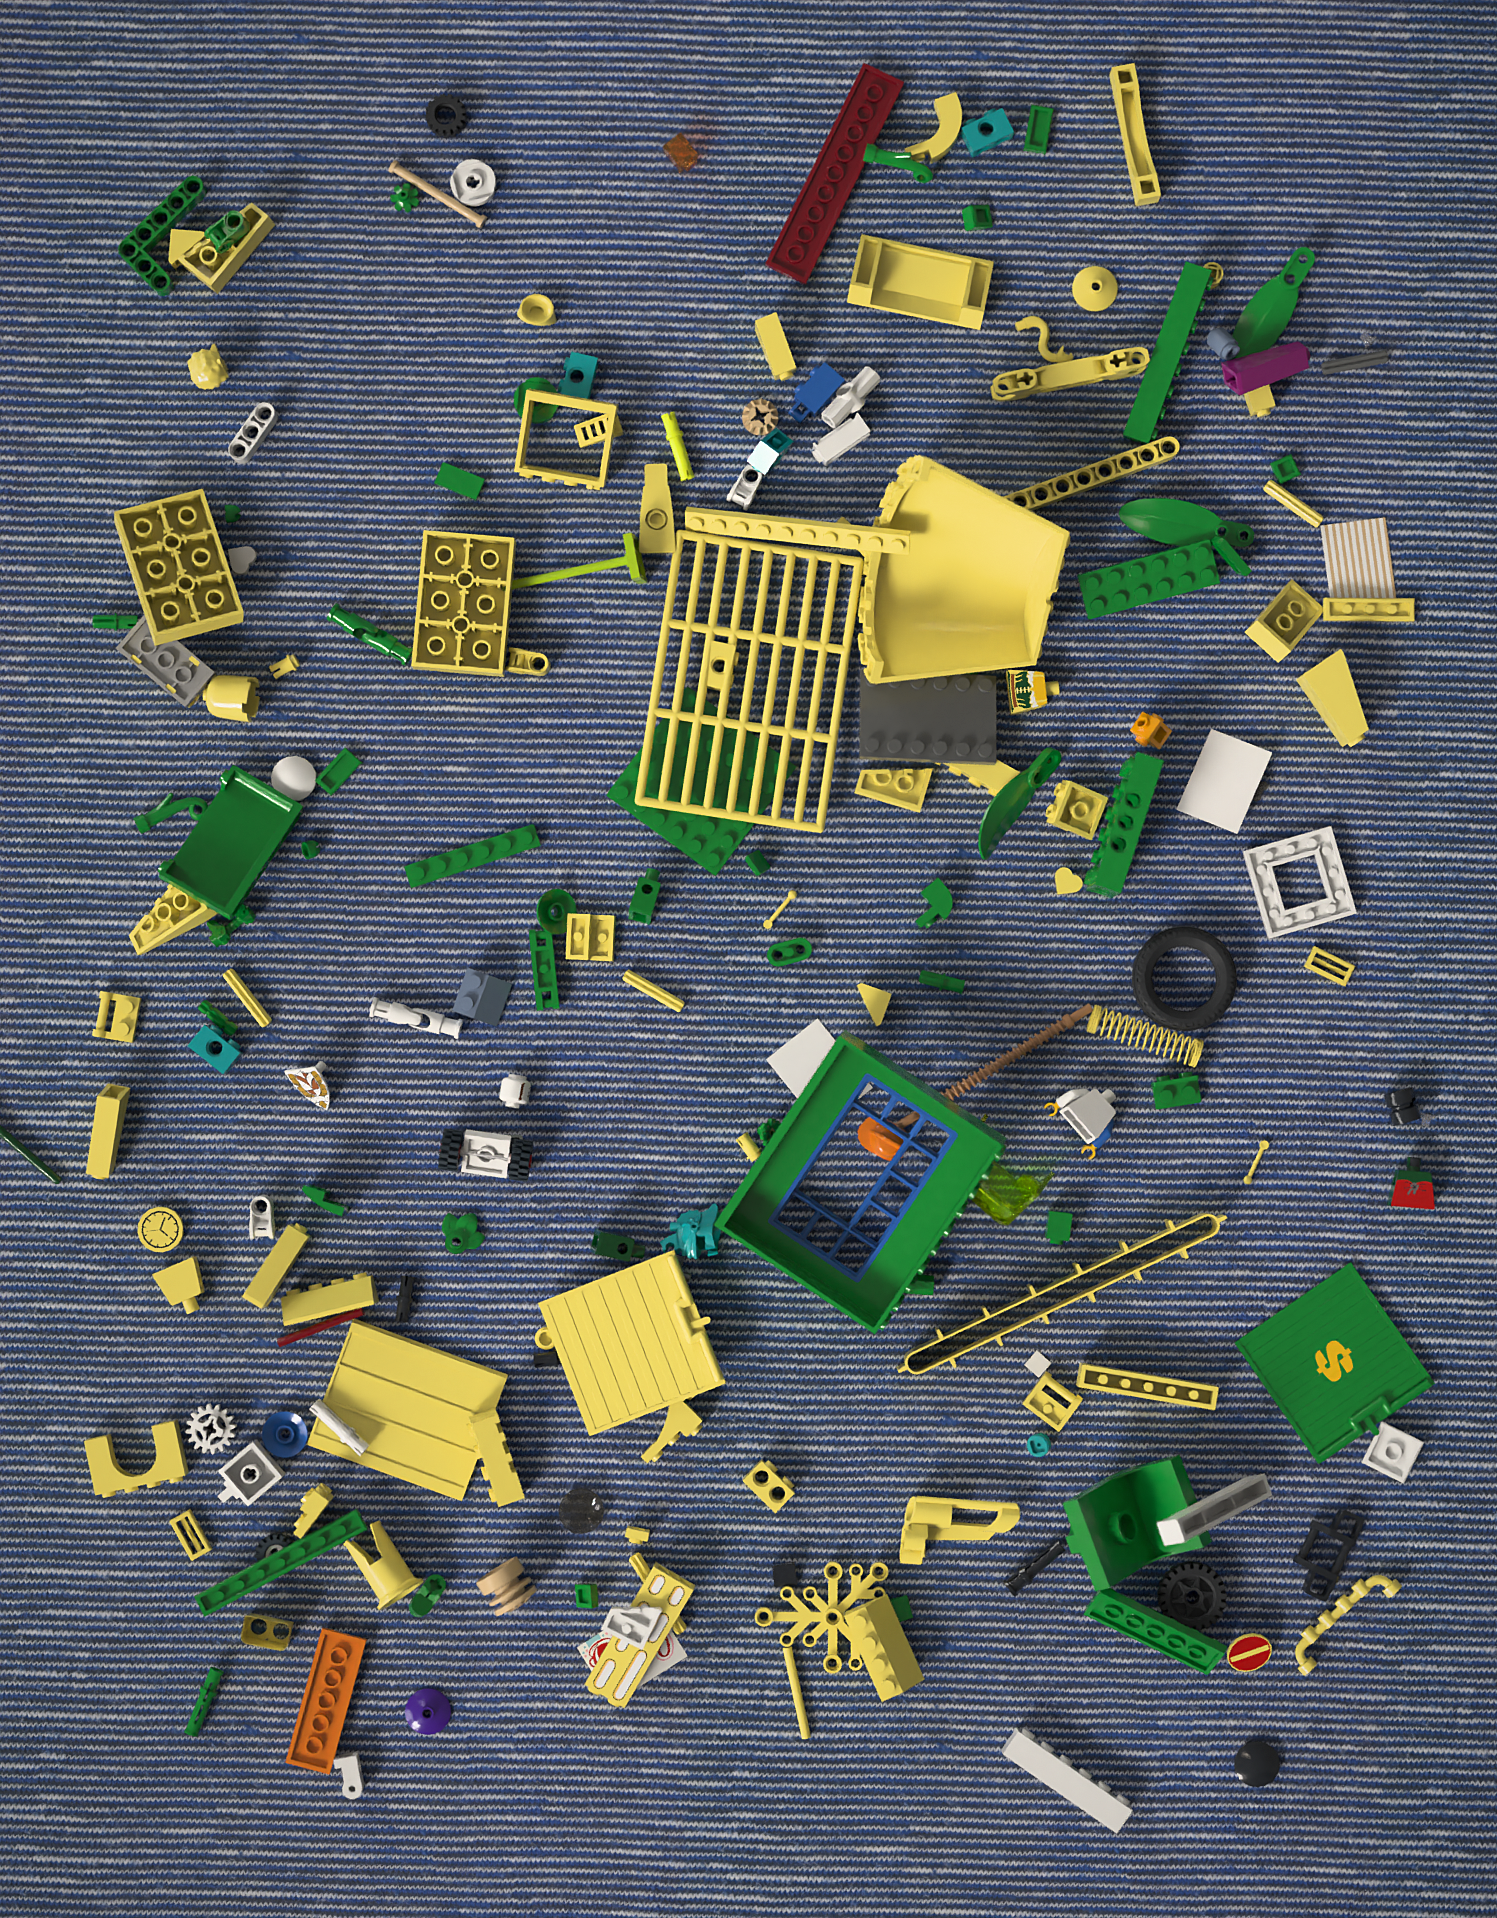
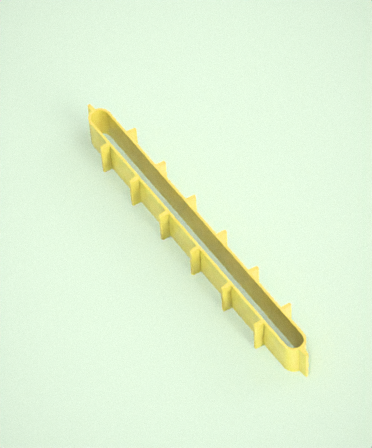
M1200 1213L1176 1225L1171 1220L1165 1219L1164 1222L1167 1229L1127 1247L1126 1243L1120 1240L1118 1241L1121 1248L1119 1252L1082 1269L1078 1263L1074 1262L1072 1263L1075 1270L1074 1273L1036 1291L1032 1285L1027 1284L1029 1294L989 1313L986 1307L982 1305L980 1307L983 1316L942 1334L938 1327H936L935 1331L938 1337L910 1349L904 1356V1363L896 1368L899 1373L908 1370L912 1374H921L947 1361H950L952 1366L956 1368L954 1358L993 1339H996L997 1343L1002 1346L1003 1343L1000 1336L1040 1317L1044 1323L1049 1324L1046 1314L1085 1296L1094 1303L1096 1300L1093 1292L1131 1274L1140 1281L1142 1280L1140 1270L1178 1252L1182 1258H1189L1186 1249L1217 1234L1220 1222L1227 1219V1216ZM1208 1216L1212 1220L1213 1225L1209 1232L921 1368L912 1369L907 1364L911 1355L1201 1218Z

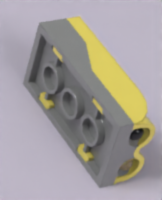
M145 614L116 647L119 652L186 708H190L199 699L204 688L208 687L212 678L216 677V673L179 641L175 640L155 646Z

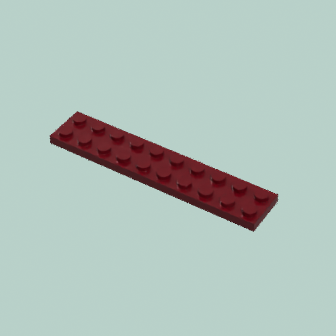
M863 63L765 263L766 267L804 285L807 284L866 163L863 161L867 143L875 145L904 86L903 81Z

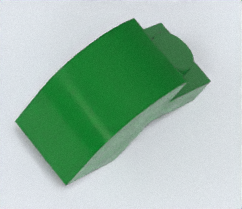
M937 878L920 892L921 896L931 906L929 910L915 921V924L920 929L923 926L929 928L937 921L935 918L937 914L944 921L951 912V893L943 882Z

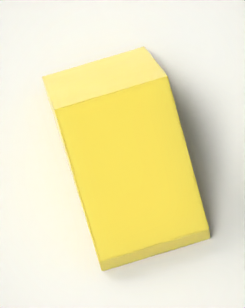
M171 229L168 261L174 269L181 265L177 258L183 254L186 255L194 249L193 246L206 240L203 231Z
M863 983L858 984L857 988L875 1026L881 1025L892 994Z

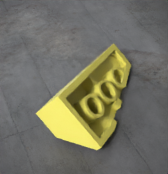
M169 884L165 894L155 901L156 905L148 915H144L129 937L137 954L142 955L206 922L218 913Z

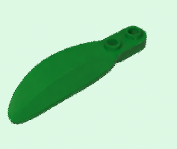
M1301 247L1295 250L1282 272L1263 285L1250 300L1233 332L1232 337L1238 342L1240 348L1238 354L1233 359L1268 350L1279 338L1295 309L1299 286L1314 264L1315 256L1311 249ZM1305 255L1307 262L1300 263L1299 256ZM1291 274L1295 277L1293 283L1286 281L1287 275Z
M1168 498L1139 499L1126 503L1119 511L1120 519L1127 527L1143 536L1166 544L1183 546L1204 539H1210L1211 541L1215 536L1224 538L1230 545L1247 547L1254 540V531L1250 526L1222 520L1208 509L1186 501ZM1220 527L1225 529V533L1222 536L1218 534ZM1243 531L1247 534L1245 540L1240 538V533Z
M1052 747L1044 749L1030 767L1009 781L990 802L979 830V853L983 860H988L1002 837L1030 802L1036 788L1041 787L1059 766L1061 753Z

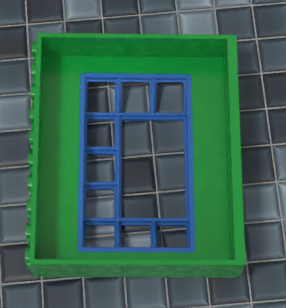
M845 1029L839 1035L714 1225L851 1319L876 1334L878 1329L883 1331L893 1315L890 1313L891 1310L896 1312L905 1298L903 1292L909 1293L918 1279L915 1276L916 1273L921 1275L930 1261L929 1254L934 1256L943 1242L941 1236H948L956 1223L953 1220L954 1217L960 1218L969 1203L966 1201L967 1198L973 1199L981 1186L979 1180H986L994 1167L992 1161L996 1160L998 1162L1007 1148L1004 1144L1007 1138ZM869 1081L892 1096L881 1114H878L858 1100ZM897 1101H901L920 1114L919 1120L910 1133H906L887 1120V1116ZM856 1107L902 1138L904 1142L851 1221L846 1222L800 1191L799 1186L851 1108ZM926 1120H929L949 1134L948 1139L937 1153L915 1138ZM910 1145L932 1159L931 1164L918 1182L913 1181L895 1168ZM889 1175L894 1176L912 1189V1192L898 1212H895L875 1198ZM793 1196H796L815 1209V1213L800 1234L778 1220V1217ZM869 1205H873L892 1218L891 1223L877 1242L855 1227ZM821 1215H824L844 1230L829 1253L824 1252L806 1239ZM850 1234L872 1248L871 1253L858 1272L852 1271L835 1259V1255Z

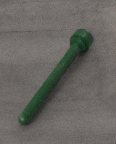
M0 1125V1137L54 1184L61 1183L62 1179L57 1173Z

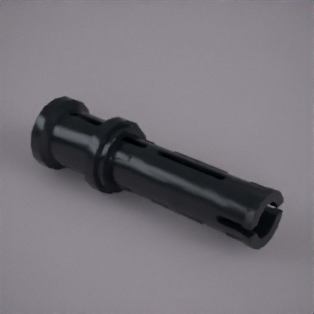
M1056 1539L1026 1566L1018 1567L1015 1574L1008 1580L1004 1579L1002 1581L1003 1584L1016 1597L1018 1591L1027 1584L1033 1583V1578L1066 1550Z

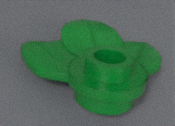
M448 1213L443 1219L442 1232L446 1236L445 1247L450 1253L461 1254L466 1249H476L483 1243L485 1236L480 1232H476L478 1221L474 1213L465 1214L459 1219L453 1214ZM454 1239H459L461 1241V1244L459 1246H455L452 1244V1241Z

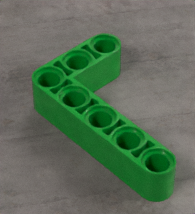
M197 176L186 178L121 241L118 247L119 254L124 261L160 296L171 294L174 284L168 274L148 253L205 198L207 193L206 187ZM195 184L200 185L198 192H190L191 186ZM176 201H184V205L181 208L175 209L173 207ZM161 216H167L168 220L165 224L160 225L157 223ZM145 232L152 233L148 240H142L141 237ZM128 248H135V253L132 256L125 255ZM146 263H150V270L142 272L141 267ZM159 280H167L165 287L157 288Z

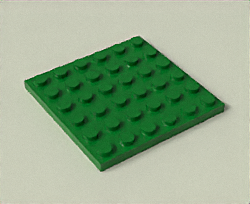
M688 686L684 689L681 711L694 713L697 693ZM705 699L703 715L717 717L718 708ZM663 718L655 728L645 797L658 799L670 724L669 718ZM679 720L668 801L681 802L693 722ZM702 724L690 804L700 806L704 804L715 731L714 725ZM724 727L713 808L726 809L738 729ZM749 731L746 733L735 811L746 813L749 812L759 739ZM642 746L606 796L716 877L755 823L637 805L635 803V795L643 750ZM769 746L767 747L757 813L759 815H762L774 799L780 754ZM788 761L785 782L797 768L790 761Z

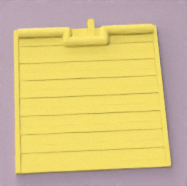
M675 1250L538 1303L589 1436L726 1384L704 1327L705 1324L710 1323L711 1319L708 1316L700 1317Z

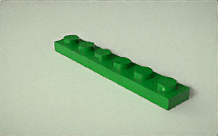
M532 824L404 866L410 887L415 888L540 847L541 844L535 826Z

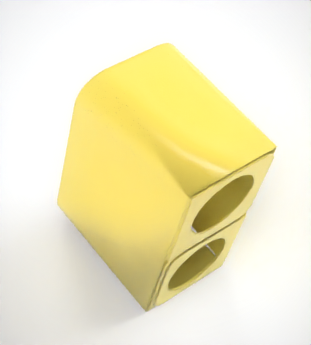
M250 1613L244 1618L241 1640L245 1644L282 1651L289 1645L293 1622ZM263 1619L266 1622L267 1629L263 1634L257 1635L252 1632L251 1623L253 1620ZM279 1623L286 1624L289 1628V1635L285 1639L276 1638L273 1634L275 1625Z

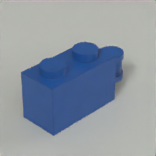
M826 362L821 366L817 364L809 374L811 378L806 383L802 381L794 390L796 393L794 400L797 403L788 414L800 424L809 414L815 418L835 396L837 390L845 384V379ZM800 406L806 410L803 414L798 410Z

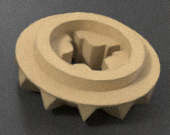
M763 399L752 400L743 410L742 421L750 433L766 435L776 427L778 412L770 401ZM756 409L760 411L761 414L767 413V415L764 417L765 425H763V423L760 420H754V418L756 417Z

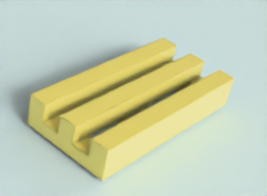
M1313 946L1303 967L1345 987L1355 965ZM1318 953L1348 968V971L1345 972L1314 956ZM1312 961L1344 976V979L1342 980L1311 965Z
M191 1509L169 1521L191 1561L213 1549ZM186 1516H187L188 1519L190 1520V1522H191L193 1528L195 1529V1531H196L198 1537L200 1538L202 1544L204 1545V1547H205L204 1549L201 1548V1546H200L198 1540L196 1539V1537H195L193 1531L191 1530V1528H190L188 1522L186 1521V1519H185ZM179 1520L195 1546L197 1553L194 1554L177 1523Z

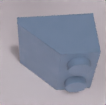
M467 968L452 1011L497 1027L512 984Z

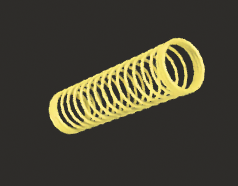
M1097 1004L1094 1006L1087 1025V1032L1095 1034L1105 1012L1100 1033L1101 1037L1112 1014L1107 1035L1108 1039L1119 1016L1114 1041H1116L1121 1026L1126 1019L1121 1044L1123 1043L1129 1026L1133 1021L1128 1042L1129 1046L1140 1023L1139 1034L1135 1044V1048H1137L1141 1035L1147 1025L1142 1051L1154 1028L1149 1053L1161 1030L1160 1041L1156 1051V1055H1158L1161 1044L1168 1032V1039L1163 1053L1164 1058L1175 1034L1170 1060L1182 1037L1177 1062H1179L1183 1048L1189 1039L1184 1065L1191 1051L1188 1065L1193 1068L1196 1067L1202 1053L1203 1040L1195 1038L1191 1043V1036H1188L1184 1041L1183 1033L1177 1039V1031H1174L1170 1037V1029H1167L1163 1034L1164 1029L1161 1026L1156 1032L1157 1026L1154 1024L1149 1030V1022H1146L1142 1028L1143 1021L1141 1019L1135 1026V1017L1128 1023V1015H1125L1121 1021L1122 1014L1120 1012L1114 1019V1010L1107 1017V1008H1104L1101 1013L1102 1007L1097 1006Z

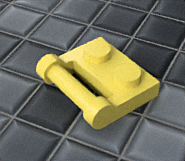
M100 991L99 998H101L96 1029H93L92 1036L134 1043L142 998ZM110 1000H115L116 1006L111 1032L105 1031L109 1003Z
M1045 1371L1022 1404L1059 1432L1080 1405L1083 1398L1078 1394L1074 1395L1051 1377L1052 1374ZM1047 1385L1070 1402L1067 1409L1042 1391L1043 1387Z

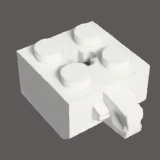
M256 1439L218 1471L226 1480L223 1484L227 1487L218 1497L223 1503L232 1495L236 1499L240 1497L249 1506L286 1474ZM247 1469H255V1475L257 1476L249 1477L247 1474L249 1470Z

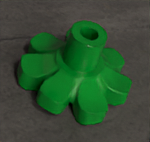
M405 183L403 188L397 185L394 188L396 194L390 196L391 202L396 203L394 208L399 212L403 207L406 213L411 212V205L414 207L419 205V200L414 198L419 193L416 188L411 190V186L408 183Z
M768 1118L767 1123H762L757 1129L760 1140H764V1146L768 1144L781 1124L774 1118Z

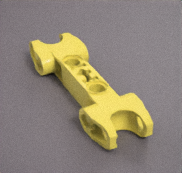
M1133 347L1116 350L1108 355L1092 356L1042 366L1032 370L1020 369L1003 373L992 381L993 385L990 387L992 399L1000 402L1029 397L1035 393H1046L1087 385L1106 379L1118 380L1142 373L1150 362L1148 349ZM1135 352H1141L1144 356H1142V355H1140V354H1133V353H1135ZM1132 359H1138L1141 363L1134 364ZM1004 384L1008 387V390H1001L998 386Z

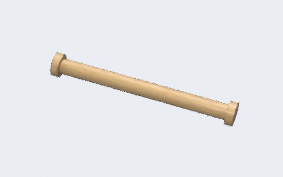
M394 160L390 165L388 172L398 174L476 223L478 228H482L486 222L487 217L485 215L480 216L400 166L397 160Z

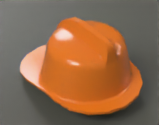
M870 1117L858 1129V1139L861 1145L868 1151L888 1161L892 1160L904 1142L902 1138Z

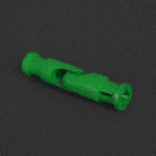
M338 603L330 610L327 616L329 622L337 623L347 633L369 644L384 655H391L401 661V664L404 666L410 661L413 653L412 647H406L398 642L396 637L379 629L357 614L347 612Z

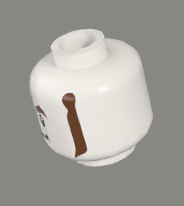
M509 1074L508 1077L502 1080L499 1098L506 1102L507 1107L519 1108L520 1104H526L529 1101L531 1084L526 1080L527 1077Z

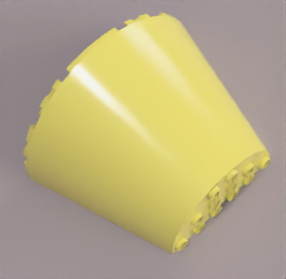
M914 455V457H909L906 463L903 462L897 469L899 477L896 482L892 481L888 484L884 498L879 505L880 508L884 509L880 517L875 516L872 526L911 531L909 555L869 551L871 555L866 552L862 575H867V577L865 578V586H860L858 616L859 623H863V634H858V645L861 651V664L867 665V668H864L866 678L870 683L878 684L1036 665L1037 659L1042 654V639L1046 636L1048 630V615L1053 610V601H1050L1052 593H1056L1058 590V576L1060 570L1064 567L1065 559L1063 556L1065 548L1070 543L1069 531L925 456ZM880 559L886 565L884 569L879 565Z

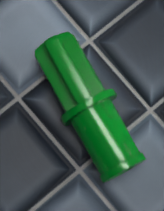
M118 613L114 615H93L92 625L94 628H111L117 631L118 629H132L139 620L138 615H118Z
M922 970L919 976L920 983L938 987L940 991L945 989L959 994L963 992L965 980L946 976V973L941 975Z

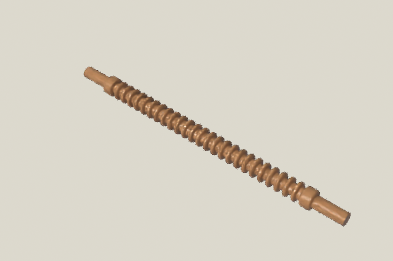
M1088 1003L1074 1013L1062 1016V1020H1056V1024L1051 1023L1050 1028L1045 1027L1046 1030H1040L1038 1035L1035 1033L1034 1038L1029 1037V1041L1026 1042L1024 1040V1044H1018L1016 1049L1012 1047L1011 1052L1006 1051L1007 1054H1001L1000 1059L996 1057L995 1062L990 1061V1065L985 1064L984 1069L979 1068V1072L974 1071V1075H968L967 1079L962 1078L961 1083L957 1081L956 1086L951 1085V1089L946 1088L945 1093H940L953 1101L955 1096L960 1097L959 1094L961 1092L965 1094L966 1089L971 1090V1086L976 1087L977 1082L982 1083V1079L987 1080L989 1075L992 1077L993 1072L998 1073V1069L1001 1068L1003 1070L1005 1065L1010 1066L1009 1063L1011 1061L1015 1063L1016 1058L1021 1059V1055L1026 1056L1027 1051L1031 1053L1032 1048L1037 1049L1039 1044L1042 1046L1043 1041L1048 1042V1038L1053 1039L1055 1034L1059 1035L1060 1031L1065 1032V1028L1070 1029L1073 1027L1076 1021L1093 1011L1092 1007ZM914 1111L895 1124L900 1129H903L918 1120L920 1114Z

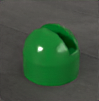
M232 504L225 505L226 523H233L240 519L241 514L239 513L241 510L238 506Z
M314 840L302 842V853L307 860L319 855L321 849L317 847L319 845L318 842Z

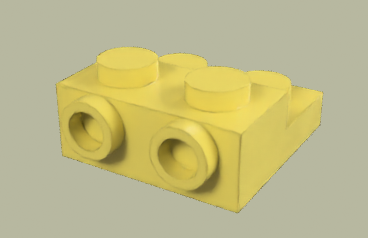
M1062 780V783H1058L1055 787L1054 795L1056 798L1054 803L1050 804L1046 810V817H1048L1046 822L1092 840L1108 797L1072 781Z
M323 1483L318 1485L316 1489L311 1488L301 1500L304 1504L300 1509L304 1514L294 1524L297 1527L294 1534L300 1539L309 1531L334 1497L331 1494L332 1490Z

